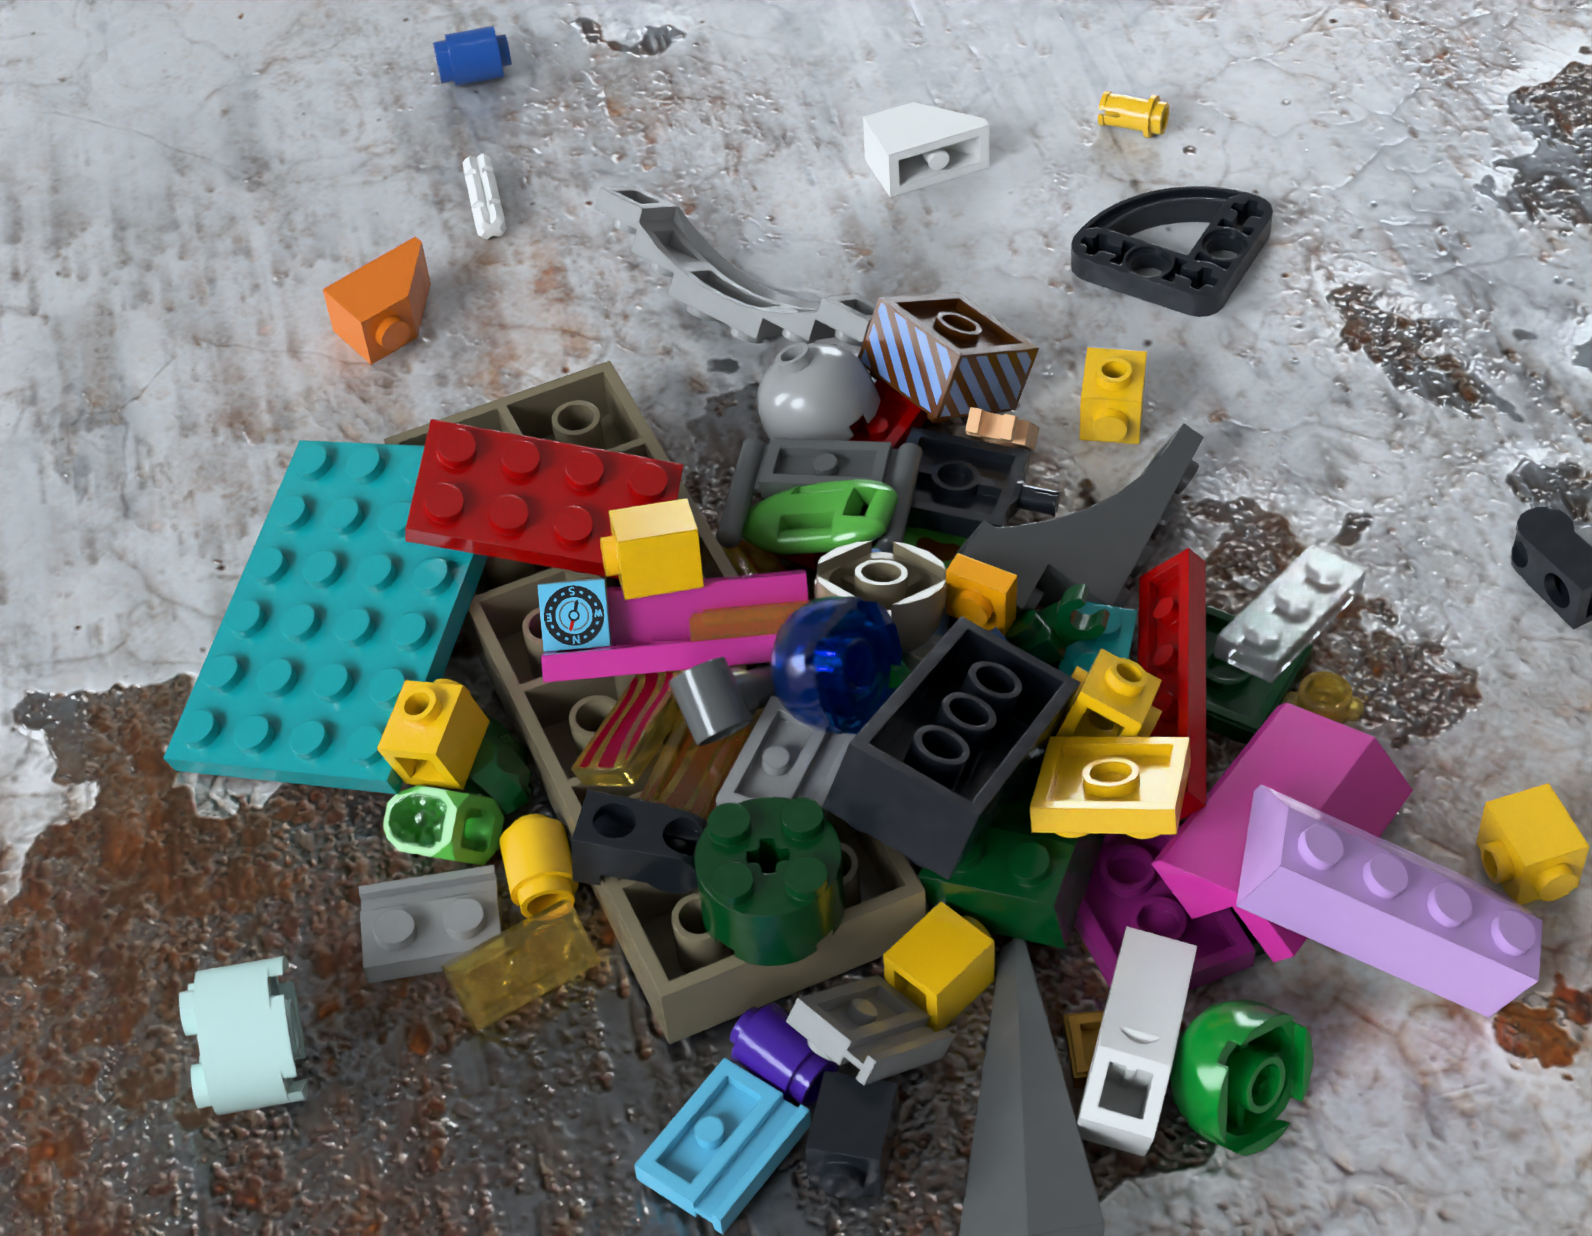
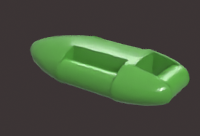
M871 479L829 481L801 487L796 486L776 493L751 506L742 538L747 543L761 550L786 556L830 552L836 547L855 542H873L887 532L895 508L899 503L898 495L885 482ZM863 505L869 506L865 516H859Z

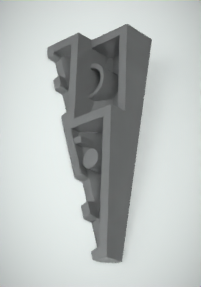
M1014 938L1000 950L959 1236H1104L1105 1222L1026 942L1023 939Z

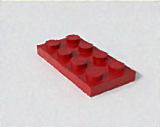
M431 419L405 528V541L606 577L600 538L612 536L609 511L677 500L684 464ZM617 575V576H611V577H610V578L619 579V578H618V575Z

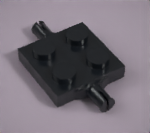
M912 427L905 443H914L920 446L923 450V457L907 522L908 527L922 528L968 539L984 520L995 527L1007 526L1009 519L1020 509L1048 514L1052 517L1056 516L1061 491L1025 484V478L1029 471L1031 451Z

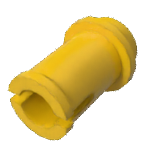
M1105 91L1098 110H1105V114H1098V124L1101 126L1108 125L1143 131L1145 138H1152L1154 134H1164L1169 120L1170 105L1168 102H1162L1159 95H1151L1149 99Z

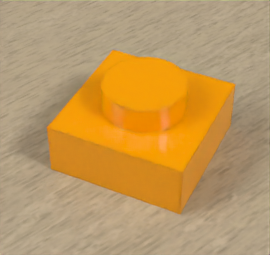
M957 553L946 569L947 599L945 614L958 619L962 616L989 631L997 627L1005 637L1016 619L1018 575Z

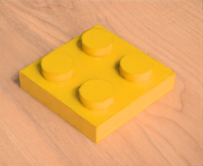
M1050 737L1029 807L1032 833H1055L1066 838L1082 837L1089 833L1127 834L1138 839L1154 838L1161 834H1177L1191 764L1189 737Z

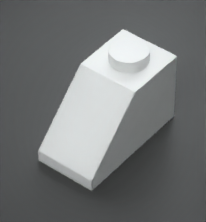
M915 102L863 117L865 160L889 197L990 167V125L985 118Z

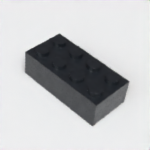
M961 616L850 741L822 808L845 820L852 828L871 835L909 857L916 865L930 869L949 880L1044 755L1050 737L1056 736L1081 682Z

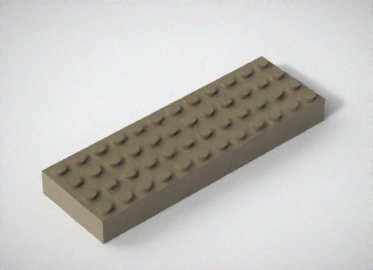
M610 360L439 419L446 422L670 461ZM430 423L385 438L384 443L425 446ZM681 480L677 500L687 498L698 528L703 579L738 576ZM488 556L464 619L463 627L521 745L528 749V759L558 820L565 825L568 840L571 844L588 789L650 801L653 793L673 767L682 746L691 735V732L669 686L666 694L650 716L637 744L625 760L635 731L663 687L665 672H658L656 687L627 734L614 767L597 768L614 732L641 693L645 684V674L543 683L541 655L544 651L537 585L606 578L608 588L621 586L619 579ZM789 660L775 661L785 664L792 672L795 680V691L793 696L787 699V701L818 710ZM775 662L731 665L729 667L742 668L747 671ZM676 670V671H666V672H673V677H672V679H673L675 676L681 674L682 672H684V671H686V670ZM636 676L638 679L637 688L628 705L600 745L589 766L579 767L600 732L620 706L629 690L631 682ZM764 708L756 711L752 716L754 721L750 725L736 732L741 735L729 739L719 748L699 789L685 811L695 812L719 762L733 745L741 741H747ZM696 743L693 744L675 780L657 803L666 805L687 775L702 746L699 747ZM742 749L737 752L727 767L704 820L707 821L708 815L716 808V797ZM828 811L826 818L834 827L841 846L845 910L842 923L834 935L832 929L825 938L817 943L816 952L804 960L780 966L749 964L736 958L734 950L723 944L720 940L717 939L716 943L708 934L704 925L698 888L682 894L669 893L658 890L645 882L603 875L601 885H590L668 1043L672 1044L740 1016L751 1007H762L883 957L887 950L926 916L925 889L905 855L871 835L852 828L845 820Z

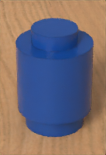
M494 26L445 34V40L433 42L442 84L454 81L455 86L502 78L504 77L503 67L512 65L506 34L496 36Z

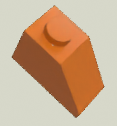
M415 236L323 289L333 331L371 365L418 338L431 285L422 241Z

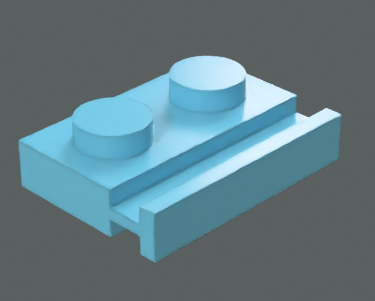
M723 1058L634 1164L637 1180L694 1217H697L699 1214L713 1223L714 1230L723 1235L811 1126L810 1110L803 1105L797 1108L784 1100L782 1092L728 1059Z

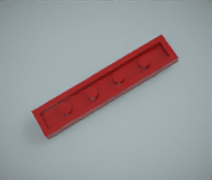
M1190 548L1185 549L1139 577L1138 664L1147 673L1162 680L1151 704L1162 712L1149 737H1189L1191 764L1180 820L1206 807V562Z

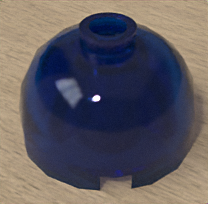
M856 596L815 598L788 615L777 631L771 652L770 667L775 694L784 709L796 720L812 729L832 734L857 735L897 689L888 688L891 677V665L902 666V648L897 627L884 606L878 602L865 601L862 597Z

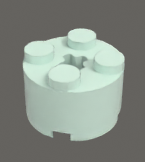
M286 956L196 971L194 983L188 984V991L179 993V1008L184 1033L186 1036L197 1034L199 1064L191 1065L192 1091L198 1109L212 1106L217 1115H224L307 1099L308 1079L293 1081V1077H297L295 1060L306 1058L294 981L279 983L278 976L283 975L289 967Z

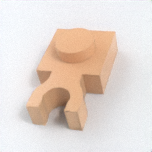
M970 407L965 431L967 435L976 440L1035 451L1039 427L1030 421L1020 420L1015 415L995 414Z

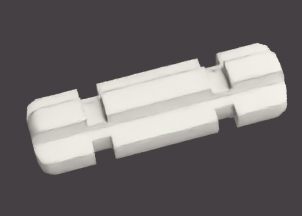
M482 153L476 158L468 156L463 162V169L477 234L483 239H489L493 235L501 237L506 231V224L491 158Z

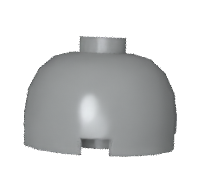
M799 342L781 350L777 354L775 362L767 369L757 391L758 412L769 440L770 438L848 441L854 436L849 426L858 421L862 415H864L867 423H869L876 415L881 402L878 390L860 359L837 344L827 343L806 344Z

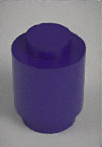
M769 1003L761 1009L756 1006L751 1007L739 1018L731 1031L730 1042L734 1044L731 1060L742 1069L782 1092L784 1100L788 1102L795 1100L804 1107L812 1105L818 1100L824 1071L837 1073L839 1065L813 1052L807 1044V1039L786 1022L790 1013L778 1004Z

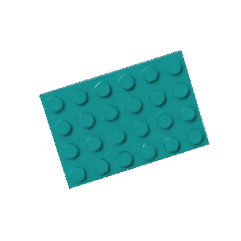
M299 440L163 757L175 771L389 794L399 793L403 781L377 750V747L405 680L434 682L437 679H442L488 556L405 541V528L424 446Z

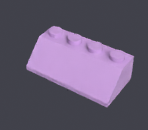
M1262 784L1254 790L1237 896V907L1488 1018L1539 981L1543 920L1508 895Z

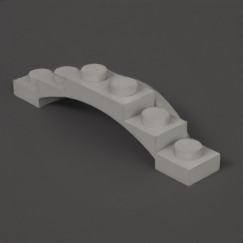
M636 186L600 187L594 209L614 218L613 225L619 230L635 234L631 252L651 261L650 268L653 271L673 277L668 295L688 304L687 311L690 314L705 320H719L732 327L730 333L733 336L750 343H762L764 338L784 336L796 343L810 344L815 343L816 340L836 337L847 344L862 347L876 304L870 302L867 298L856 293L823 297L821 302L796 299L776 292L751 279L724 259L695 229L680 206L660 199Z

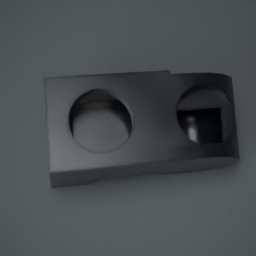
M1534 507L1526 510L1517 521L1516 537L1510 556L1511 565L1525 582L1574 630L1592 621V547L1574 531L1573 521L1561 510L1552 507Z
M588 789L571 839L573 881L601 885L603 875L645 882L658 890L669 893L682 894L691 892L698 888L695 851L698 840L707 826V821L696 814L669 808V805Z

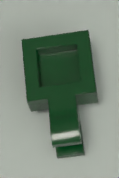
M1076 584L1064 592L1061 601L1037 612L1034 609H1030L1017 615L1005 638L1012 645L1051 665L1064 659L1067 646L1082 640H1092L1103 634L1106 630L1110 613L1106 608L1090 615L1080 613L1077 609L1086 605L1090 588L1086 584Z

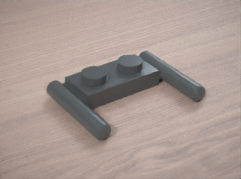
M747 438L743 441L716 533V539L725 548H734L739 545L754 493H761L762 500L776 493L796 486L801 487L829 481L871 479L885 482L898 495L899 503L895 508L887 532L877 539V547L881 552L893 553V542L903 543L923 450L914 443H904L899 449H892L891 442L770 438L769 445H765L760 439Z

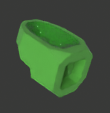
M417 785L399 791L398 794L387 802L383 828L387 839L401 852L484 866L499 849L504 816L494 798Z

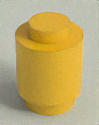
M529 814L518 818L502 833L499 840L511 900L520 907L522 915L529 919L547 920L563 915L573 907L575 903L574 894L578 889V882L573 881L572 853L566 827L559 820L548 818L542 814Z

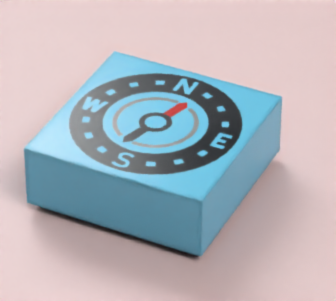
M606 578L537 585L544 652L612 645Z

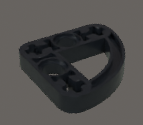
M1184 186L1142 193L1106 208L1090 219L1076 233L1071 242V269L1078 278L1190 316H1210L1224 307L1268 241L1271 233L1273 209L1271 204L1263 197L1244 191L1220 187ZM1184 222L1210 223L1188 255L1131 237V235L1143 230L1167 224ZM1237 225H1243L1242 232L1237 230ZM1217 250H1226L1236 253L1237 256L1222 259L1216 258L1210 253ZM1150 267L1158 269L1162 273L1156 276H1142L1134 271L1139 268Z

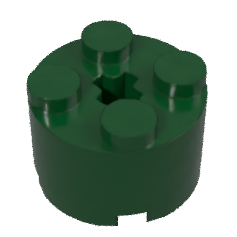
M760 797L740 803H723L711 811L708 815L707 826L698 840L695 851V868L702 917L708 934L716 943L718 939L733 949L736 958L754 965H787L804 960L816 952L817 943L825 938L832 929L834 935L841 925L845 910L840 841L834 827L824 816L822 807L816 801L807 797H797L794 799Z

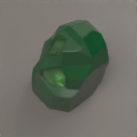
M484 712L490 723L464 789L473 795L494 798L502 814L508 815L530 801L532 786L529 782L533 774L527 767L528 749L518 743L502 723Z

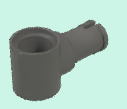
M719 657L696 665L670 680L669 686L696 745L700 747L726 738L750 725L754 721L752 716L758 709L766 706L771 696L783 700L789 699L795 691V680L790 669L782 662H775L745 671L742 668H730L726 658Z

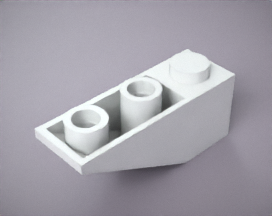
M1126 927L1076 1120L1081 1139L1145 1157L1155 1137L1172 1068L1197 949L1196 945Z

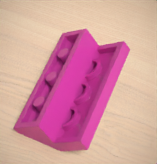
M795 570L703 579L704 587L629 600L624 599L621 586L608 587L607 596L612 645L544 652L541 655L543 683L687 670L719 657H725L729 666L815 658L812 631L794 630L797 632L783 631L785 633L772 632L774 634L761 633L763 635L749 634L752 636L737 635L741 637L725 636L730 638L694 639V637H706L707 635L720 636L718 634L733 635L729 633L745 634L743 632L757 633L755 631L769 632V630L781 631L779 629L792 630L789 628H811L806 571Z
M1284 703L1275 708L1207 793L1206 807L1191 813L1179 828L1177 834L1171 838L1151 863L1192 919L1233 907L1273 962L1294 957L1307 937L1236 906L1254 790L1262 784L1377 837L1382 835L1413 791L1374 736L1290 703Z

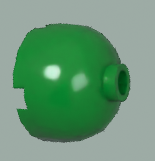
M1247 999L1214 1004L1192 1020L1186 1029L1178 1035L1170 1072L1172 1099L1190 1128L1205 1139L1243 1156L1262 1152L1279 1139L1291 1123L1285 1120H1276L1277 1117L1286 1109L1290 1097L1303 1102L1309 1088L1314 1059L1312 1038L1307 1028L1295 1023L1293 1019L1296 1017L1264 1003Z

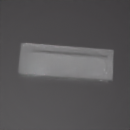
M1310 545L1217 635L1214 656L1272 683L1362 591L1367 570L1343 560L1333 552L1322 551Z

